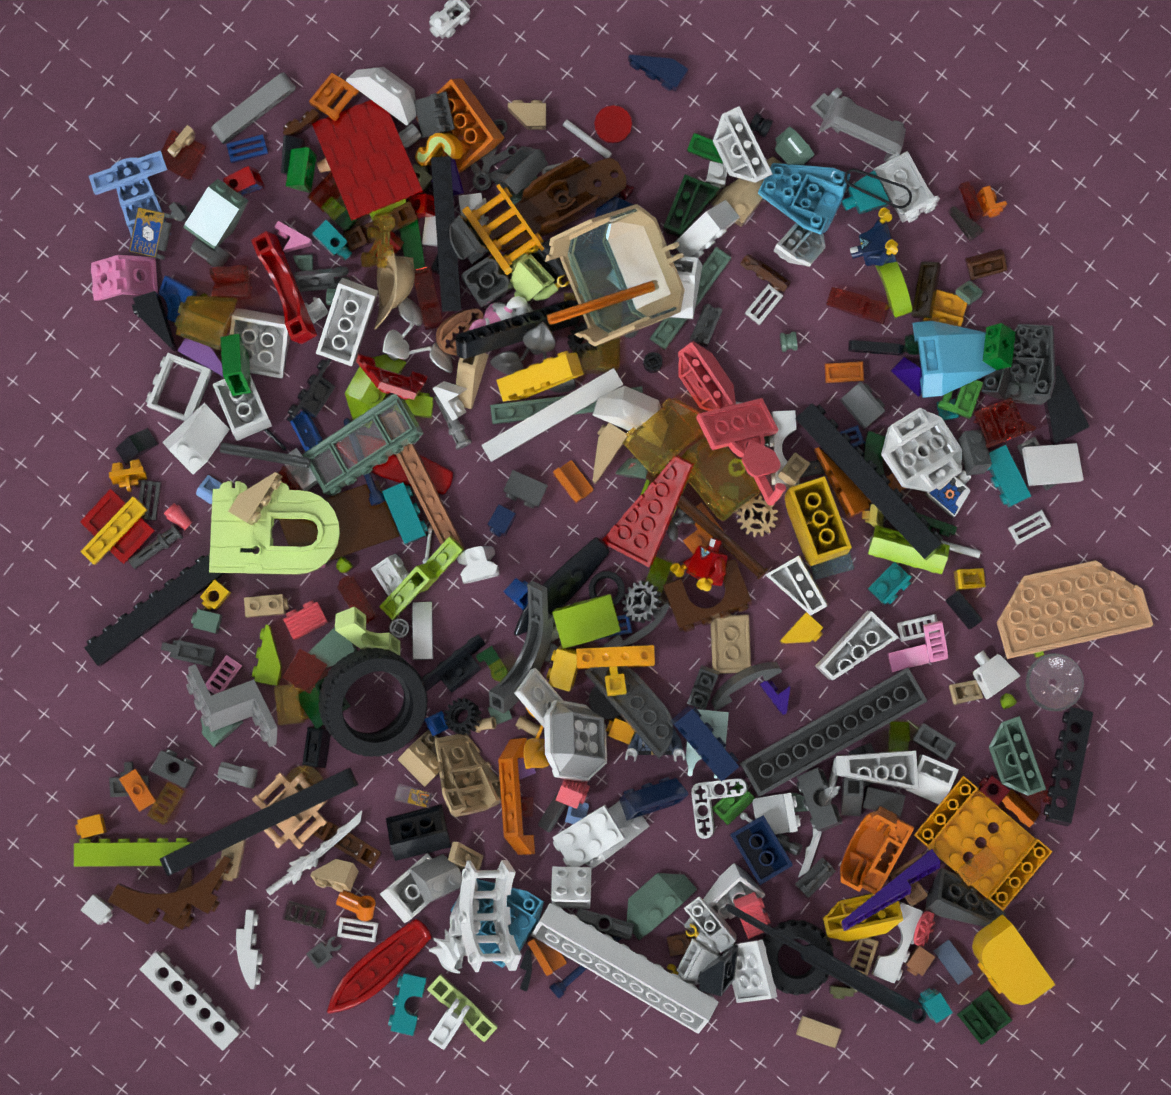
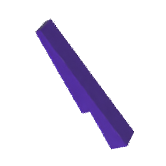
M933 849L843 919V930H848L911 894V884L939 869L940 860Z

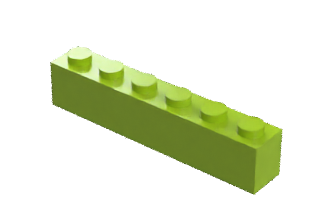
M139 838L137 842H130V839H118V842H110V839H99V843H91V839H79V843H74V867L162 866L160 858L193 842H188V838H176V842H168V838H157V842H149V838Z

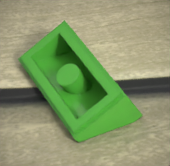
M738 782L731 790L736 789L740 793L743 785H740ZM747 790L741 796L722 798L712 807V810L729 825L755 798Z

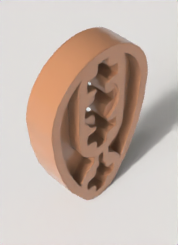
M476 308L462 310L441 323L436 332L438 347L446 354L457 355L455 340H452V333L457 334L460 331L458 327H464L463 332L469 331L470 326L475 321L471 320V314H477L475 316L477 320L483 319L481 310ZM446 340H452L449 343L451 347H445L447 344L445 342Z

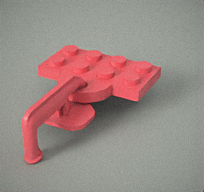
M763 398L699 413L696 419L711 449L715 450L729 446L733 453L742 457V463L746 471L754 477L766 503L769 506L774 505L786 490V486L782 483H777L773 492L765 476L777 472L781 464L776 453L764 446V437L776 434L779 429Z

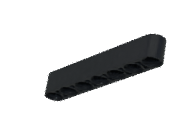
M567 300L460 333L455 337L457 356L466 359L522 342L525 333L542 322L547 325L551 332L574 326L580 322V316L551 325L547 320V315L579 304L577 301Z

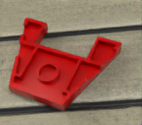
M358 354L356 358L358 365L377 389L386 394H396L405 400L408 398L414 400L428 378L427 375L414 371L407 377L376 367L374 358Z

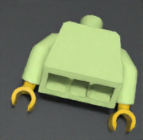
M537 245L532 250H528L515 259L511 265L513 271L511 272L512 278L510 282L516 290L514 296L523 297L526 301L548 299L559 291V287H565L570 284L569 281L565 284L561 281L566 275L559 276L557 282L553 283L555 279L530 254V252L535 253L538 251L539 247Z

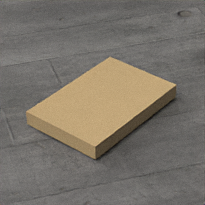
M731 615L724 619L720 617L713 619V622L710 623L712 669L719 671V674L738 673L751 667L749 615Z

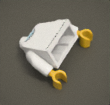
M690 923L689 925L695 931L690 933L688 930H685L686 935L689 937L695 936L696 940H691L678 968L676 969V966L673 964H668L667 969L672 970L673 973L671 974L678 975L684 982L698 985L700 984L698 983L700 971H703L708 964L720 955L714 941L709 939L704 933H699L696 925Z

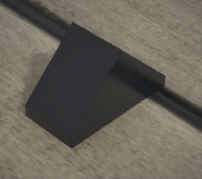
M146 428L128 436L116 448V451L125 465H127L131 460H135L157 446L158 443L149 429Z

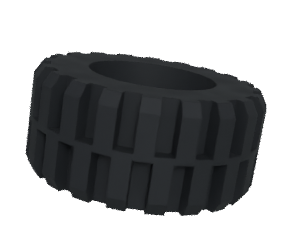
M788 920L779 923L773 928L791 939L804 940L833 956V947L829 938L820 928L804 920ZM769 934L763 938L776 989L786 994H809L811 991L819 989L828 980L829 974L815 966H812L803 975L794 976L786 973L778 961L779 950L784 943Z

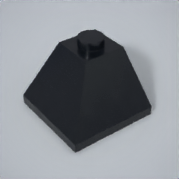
M733 945L708 964L703 971H700L698 975L699 991L717 996L723 995L735 980L738 945Z

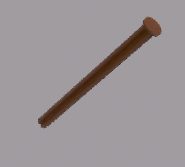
M652 469L646 475V479L652 483L659 474ZM681 494L677 506L713 538L721 540V545L757 576L756 579L759 580L768 568H764Z

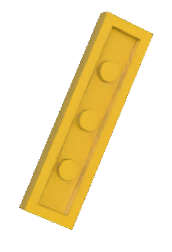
M133 496L80 552L93 565H96L148 509Z

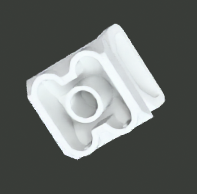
M492 546L470 548L458 556V563L466 566L460 574L464 584L500 575L498 565L490 561L495 555V550Z

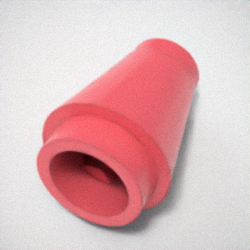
M175 503L164 512V515L167 516L166 519L184 531L192 523L181 506H177Z

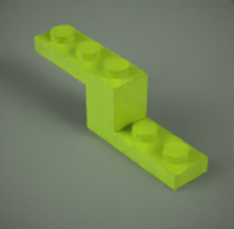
M452 536L448 537L424 564L416 566L379 607L391 620H395L420 592L428 590L465 549Z

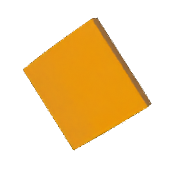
M937 289L932 318H923V321H936L961 327L967 303L956 294Z

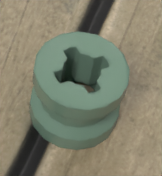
M795 331L790 334L780 333L782 352H786L788 349L793 351L798 349Z

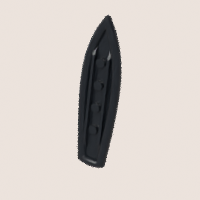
M598 537L593 538L542 585L547 587L548 614L553 616L552 612L554 609L563 607L607 557L610 551L603 540ZM528 604L517 622L514 631L515 636L526 633L528 630Z

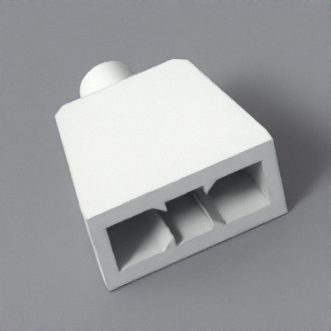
M983 650L974 656L980 667L973 671V675L986 700L1020 677L1019 673L999 654L989 659Z

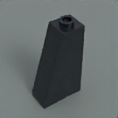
M1059 365L1055 367L1056 382L1051 398L1044 403L1052 445L1090 427Z

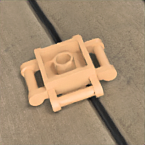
M279 772L276 775V779L259 795H255L252 800L257 806L264 809L299 792L300 790L296 787L298 784L303 789L311 785L307 782L302 772L292 782ZM283 784L286 788L267 805L264 800L277 787ZM328 800L276 824L285 833L282 837L271 827L264 830V832L275 842L274 845L277 848L290 839L300 849L304 846L303 843L320 826H324L327 823V820L318 811ZM314 816L316 821L297 837L295 833Z

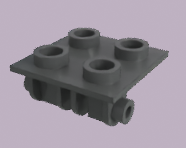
M447 92L430 94L428 97L414 101L422 138L455 129Z

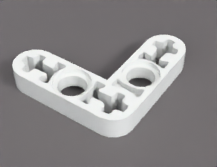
M740 778L728 779L722 782H702L693 786L691 793L696 833L700 838H710L715 831L711 799L744 795L748 790L745 780ZM727 782H730L729 786H735L739 782L740 785H743V789H740V793L736 789L730 790L731 794H728L729 787ZM717 784H722L725 788L722 795H718L715 792ZM699 786L705 789L706 792L702 794L703 800L707 799V802L697 803V800H701L700 794L696 793ZM701 805H705L708 808L706 816H701L698 813V808ZM709 818V821L705 823L706 827L710 828V831L705 835L704 832H701V828H704V823H699V819Z

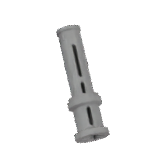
M436 395L434 399L448 424V433L452 435L456 443V450L470 445L472 441L468 439L464 431V425L460 424L458 419L452 421Z

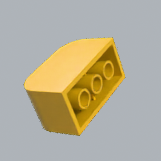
M825 476L790 487L785 494V504L807 563L813 566L848 554L852 547Z
M1003 914L975 935L972 949L979 961L977 966L986 975L993 988L999 994L1003 993L1012 1003L1018 1005L1029 1004L1055 986V983L1014 925Z

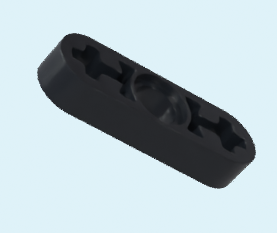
M850 340L848 351L899 356L903 355L904 345Z

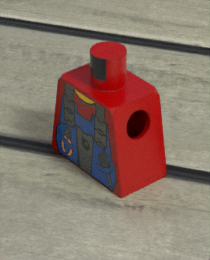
M251 166L244 167L223 178L226 185L243 197L265 188L259 171Z

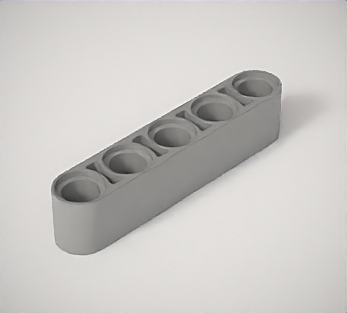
M285 72L280 73L211 127V130L222 144L229 142L293 93L296 86Z

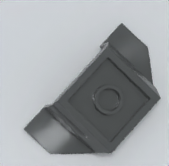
M459 215L450 224V242L458 258L463 260L468 257L471 264L476 265L475 262L484 256L489 249L468 219Z

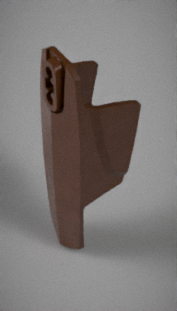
M575 156L532 181L529 187L524 189L522 199L514 204V206L534 234L538 232L540 236H544L590 213L611 200L626 188L627 178L618 161L612 158H606L589 164L585 159ZM618 173L619 175L617 178H612V174ZM602 182L600 187H595V183ZM509 207L508 209L504 210L503 212H501V213L498 214L497 216H495V217H493L492 219H490L489 221H487V224H486V225H488L490 222H492L493 220H495L496 218H498L500 215H502L503 213H505L506 211H508L511 207ZM515 214L491 231L492 234L489 237L492 241L498 240L520 225L521 221ZM525 230L503 245L499 251L506 252L521 246L532 239V237Z

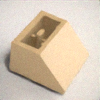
M429 729L398 758V761L424 787L439 774L435 739L438 737L436 735L432 736Z

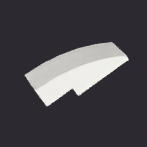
M413 602L414 660L433 659L432 602Z

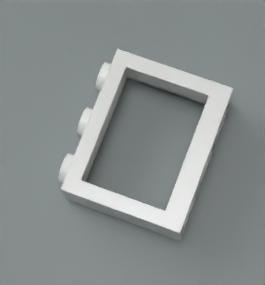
M167 353V356H163L160 367H162L160 373L154 377L153 385L155 386L153 391L147 395V407L178 420L186 421L199 408L213 371ZM173 363L201 373L184 415L157 405Z

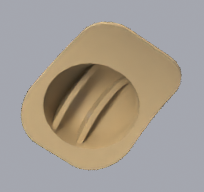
M388 250L378 264L379 312L374 327L375 330L385 320L391 309L399 306L407 298L414 284L413 258L395 256L392 250Z

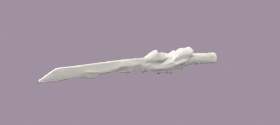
M834 758L828 782L829 788L824 789L819 795V802L823 807L831 804L832 798L839 793L841 786L835 787L838 777L836 758ZM814 828L813 838L810 846L806 847L804 863L798 877L809 871L822 834L821 831H817Z
M362 810L350 822L338 828L337 834L330 840L322 842L317 851H311L309 855L300 856V859L290 862L291 867L286 870L289 873L266 889L267 893L272 895L291 880L293 884H296L301 878L302 871L305 869L310 870L313 866L317 867L318 859L360 823Z

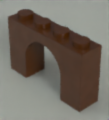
M735 559L728 561L726 564V574L723 579L724 597L718 605L712 608L705 609L695 606L689 600L681 579L663 585L679 631L689 632L694 630L695 626L699 624L703 626L708 625L715 618L720 617L724 619L731 616V612L737 610L743 612L749 609L752 601Z

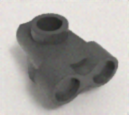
M779 833L776 836L785 852L788 851L795 856L800 854L803 845L789 841L790 837Z

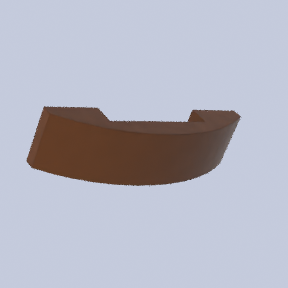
M411 201L394 208L392 212L363 226L351 229L343 233L347 240L350 251H354L382 239L389 230L393 233L416 221L418 217Z
M327 820V823L324 826H320L313 835L323 841H327L337 834V829L340 827ZM351 833L345 835L334 845V847L370 869L374 868L382 854L381 851Z

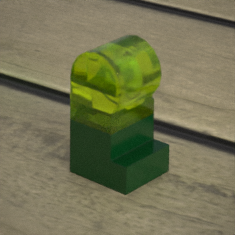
M330 197L321 207L344 232L349 231L357 222V219L351 221L347 209L342 207L333 197Z
M492 646L476 655L480 663L485 660L495 681L501 682L508 674L506 667Z

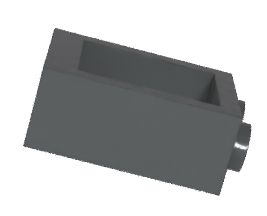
M521 146L490 178L496 185L500 184L503 189L507 187L511 194L517 195L549 163L545 160L546 156L540 149Z

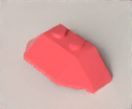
M692 341L678 352V377L699 408L711 411L736 405L734 385L710 351Z

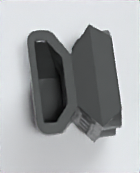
M493 255L485 258L461 275L463 282L468 286L481 308L499 301L513 288Z

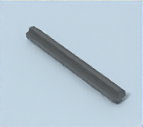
M221 443L220 452L304 468H309L311 459L308 457L228 443Z

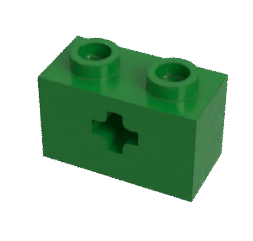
M1003 323L986 327L982 361L995 370L1012 367L1016 332Z

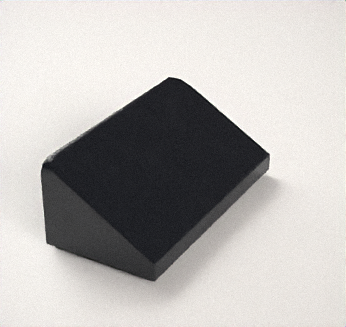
M284 135L281 163L282 174L287 175L291 149L304 148V139Z
M956 591L946 599V603L968 629H972L982 621V618L960 591Z
M307 728L302 765L326 768L331 736L327 729Z

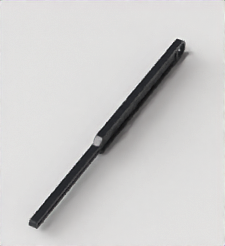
M731 904L725 906L726 911L799 951L802 960L916 1024L922 1023L925 1020L926 1011L923 1007L812 944L801 945ZM915 1009H921L922 1016L918 1020L912 1018V1013Z

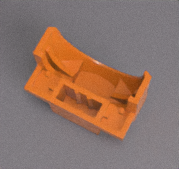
M879 806L878 810L867 814L854 832L840 866L841 883L858 892L862 888L873 894L880 891L912 834L914 827L898 819L897 814Z

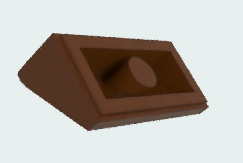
M1002 249L965 258L970 280L1008 271L1005 253Z

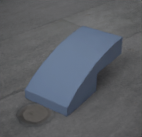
M947 940L934 950L935 955L958 985L974 974L950 940Z

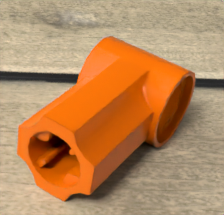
M345 890L339 893L336 905L356 913L357 918L361 921H370L373 918L376 904L373 897L368 895L360 897Z

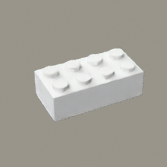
M344 278L340 280L316 354L349 366L354 364L378 290Z

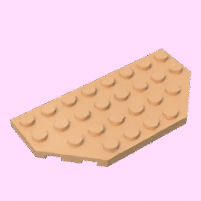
M1096 560L1024 576L997 621L1007 659L1152 627L1153 622L1143 589L1125 580L1126 578L1116 572L1106 569L1102 566L1103 564Z

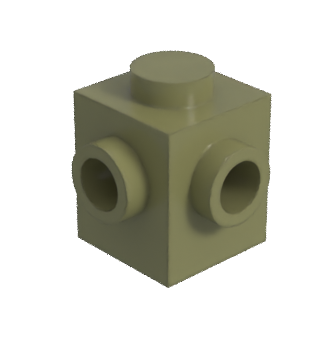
M414 164L413 169L423 190L420 194H424L433 183V177L428 174L430 171L425 166Z

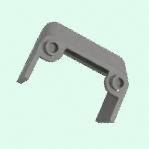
M845 96L837 98L830 103L819 131L823 132L829 127H834L887 152L884 158L886 162L900 155L906 133L903 123L896 120L891 121L852 103L853 100Z

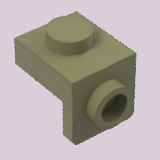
M829 986V993L833 994V998L845 999V996L854 997V993H857V990L850 986Z

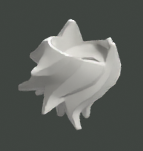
M450 928L449 933L445 929V940L434 938L433 940L437 942V946L430 948L429 952L437 955L441 965L447 971L460 973L458 969L463 968V956H467L462 936L459 938L451 937Z

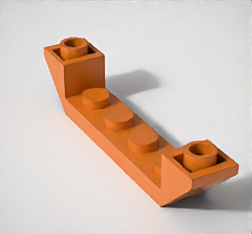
M527 738L510 739L498 759L504 838L518 855L535 854L534 835H523L518 758H524V745Z

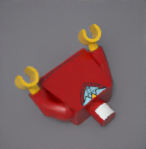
M711 538L708 547L697 546L695 553L682 562L683 565L680 566L678 563H674L671 565L670 570L677 577H682L686 569V573L699 579L696 585L700 590L710 591L712 585L722 586L728 559L726 554L719 551L722 541Z

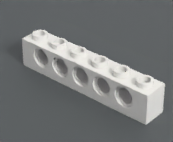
M156 952L140 970L222 1051L225 1050L241 1033L238 1030L240 1026L234 1020L229 1021L225 1017V1011L219 1006L215 1007L211 1003L212 999L205 992L202 994L197 989L199 986L192 979L188 981L183 976L185 974L179 966L176 965L174 967L169 962L171 959L166 953ZM161 967L168 969L169 975L167 978L160 975ZM175 981L182 983L183 988L181 991L174 989L173 984ZM189 994H193L197 999L194 1005L189 1004L187 1001ZM202 1008L210 1010L209 1018L202 1017ZM218 1021L224 1024L222 1032H218L215 1029V1023Z

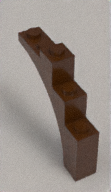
M224 855L218 865L204 879L191 887L166 894L146 893L134 890L121 883L117 884L108 902L147 925L151 924V922H156L160 915L159 909L176 919H181L182 916L185 918L191 908L188 906L189 903L201 911L210 914L212 911L215 912L221 903L218 901L220 896L215 894L214 891H219L224 882L221 879L225 873L228 875L234 865L231 863L233 858Z

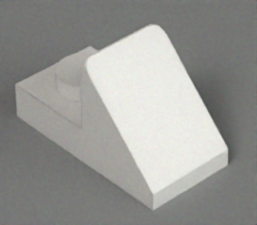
M445 381L433 388L452 421L466 413L463 403L457 397L467 390L466 388Z

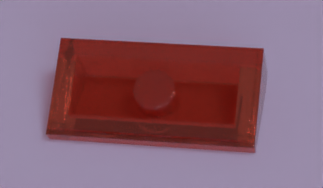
M332 172L307 196L322 212H325L341 196Z

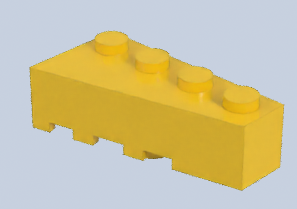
M564 351L558 353L556 358L544 359L543 363L530 365L527 369H522L497 379L503 402L526 399L584 375L577 353Z

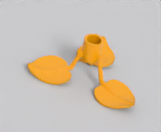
M542 725L536 737L528 739L524 745L526 769L544 768L550 765L545 755V739H540L544 728Z

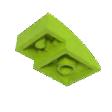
M611 594L576 602L573 605L554 609L552 612L563 649L621 631Z

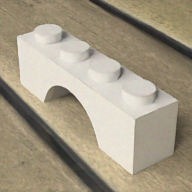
M795 410L772 411L771 416L779 431L769 436V446L773 447V451L776 453L781 466L777 472L771 474V484L782 483L786 486V489H789L791 486L781 480L778 474L788 462L783 455L782 444L789 434L796 431Z
M899 902L903 915V921L898 924L901 932L900 944L894 952L878 956L871 972L872 975L894 984L902 976L903 970H901V966L909 958L910 952L908 948L910 944H914L915 929L923 911Z

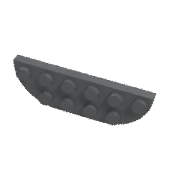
M617 666L618 674H624L627 693L615 696H607L605 676L610 675L609 667L587 669L585 671L587 677L657 758L660 759L668 750L673 736V723L670 721L672 718L665 705L639 675L626 666Z

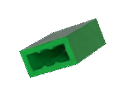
M240 334L220 337L222 373L232 396L251 393L249 354Z

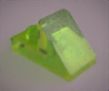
M655 557L645 582H650L657 586V591L662 593L663 585L666 583L670 567L673 563Z
M890 722L888 752L908 751L910 742L909 722Z

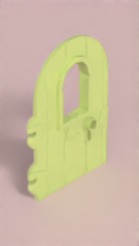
M232 481L222 483L219 489H213L209 573L305 574L319 569L333 556L339 543V521L331 505L321 496L308 491L290 490L287 484L281 482L279 488L272 492L269 504L261 510L260 519L253 523V525H250L229 512L237 496L248 489L245 483L236 481L235 488H232ZM274 519H308L314 521L318 529L317 540L312 545L305 547L273 546L272 530ZM259 547L260 549L258 554L241 552V548L256 549Z

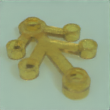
M390 213L374 215V226H379L380 231L376 227L368 228V238L376 240L370 252L362 253V267L375 266L377 251V267H387V258L383 257V255L392 256L394 251L393 245L390 244V232L395 226V219Z

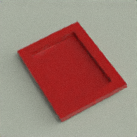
M110 489L88 511L80 523L95 537L126 502ZM140 518L109 551L120 562L125 564L155 530Z

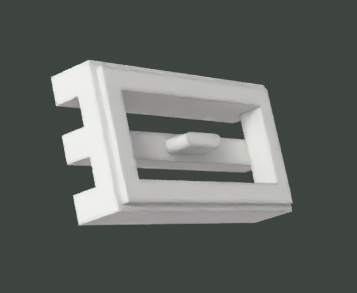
M768 284L744 314L760 325L783 295ZM768 290H771V294L761 304L757 311L754 314H752L751 311L754 309V307L768 292ZM776 294L778 297L769 306V308L760 317V319H758V314L763 310L767 303Z
M1043 510L1009 527L1008 530L1011 532L1016 545L1050 528L1051 525ZM1039 515L1041 516L1042 519L1021 529L1018 532H1015V528L1038 517ZM1043 522L1045 523V526L1021 539L1018 538V535Z
M340 917L337 937L376 942L379 923ZM343 922L374 926V928L371 930L345 926ZM342 929L372 934V937L342 933Z

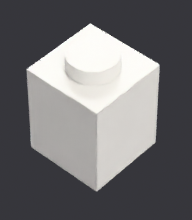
M94 894L82 907L81 911L99 925L102 922L106 924L113 915L111 911L114 908L97 894Z

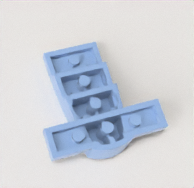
M161 151L140 158L122 159L109 169L89 175L95 195L117 189L120 206L122 207L131 238L138 207L163 212L148 179L149 176L167 170Z

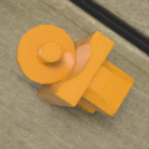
M139 459L130 461V469H124L123 463H113L112 470L109 472L112 484H119L120 488L126 487L128 492L132 491V486L139 485L138 481L147 479L146 472Z

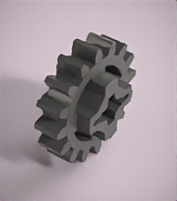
M640 581L639 584L634 582V588L628 587L629 593L623 595L626 597V600L622 601V604L626 605L623 611L628 612L626 616L631 618L632 621L645 623V620L652 621L651 616L657 617L656 610H661L658 604L662 603L663 600H660L658 597L662 593L658 592V587L650 582Z

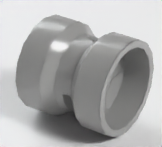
M396 618L390 622L389 631L393 636L401 638L407 635L409 625L404 619Z

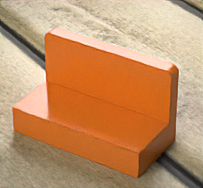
M572 460L553 471L554 476L575 504L593 492L592 486Z
M536 938L527 942L546 976L554 973L555 970L567 963L560 952Z

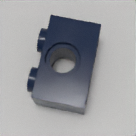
M498 504L487 524L490 528L489 531L498 537L501 535L506 536L516 518V513Z

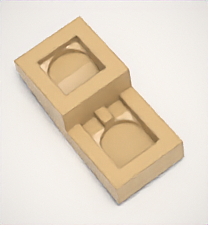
M802 1016L796 1034L835 1048L841 1029Z

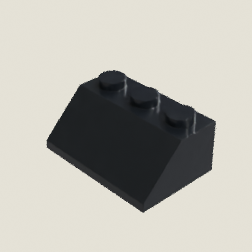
M442 804L386 818L390 846L395 861L451 847Z

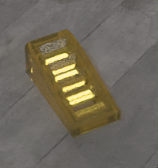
M167 782L147 816L165 825L185 791ZM168 789L178 794L177 797L167 793ZM164 796L171 799L173 803L170 804L163 799ZM162 803L169 807L168 811L160 807L159 804ZM158 810L165 814L164 817L156 814L155 811Z

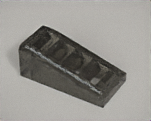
M955 206L951 207L948 211L969 242H972L985 231Z
M287 900L282 919L322 929L326 910ZM295 906L294 915L290 917L292 907ZM300 908H303L301 920L297 919ZM308 910H310L311 913H310L309 921L307 922V921H305V920H306L307 912H308ZM318 912L319 915H318V918H317V922H316V924H314V923H313L314 916H315V913Z

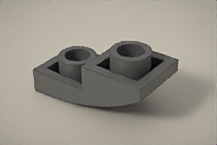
M701 665L687 704L703 710L706 709L719 671Z

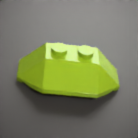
M388 354L372 357L375 359L376 367L401 374L406 365V362L399 358L392 360ZM360 366L345 391L353 420L385 400L389 395L377 389ZM374 421L368 422L363 426L370 429Z

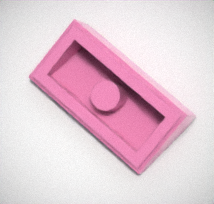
M926 644L887 654L892 672L929 663Z

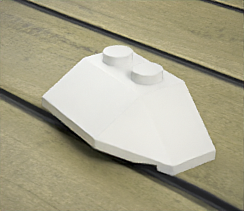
M385 67L359 69L347 78L346 81L405 125H408L416 118L414 88Z
M740 106L723 113L713 143L729 176L754 183L771 176L772 172Z
M795 223L777 243L774 252L789 263L810 267L826 248L824 235L804 229Z
M623 386L599 397L593 412V416L658 444L663 443L668 426L657 399Z

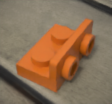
M990 186L983 187L976 195L983 217H996L1000 215V212L1004 211L1003 209L1007 205V201L995 203L997 201L996 193L994 190H991Z

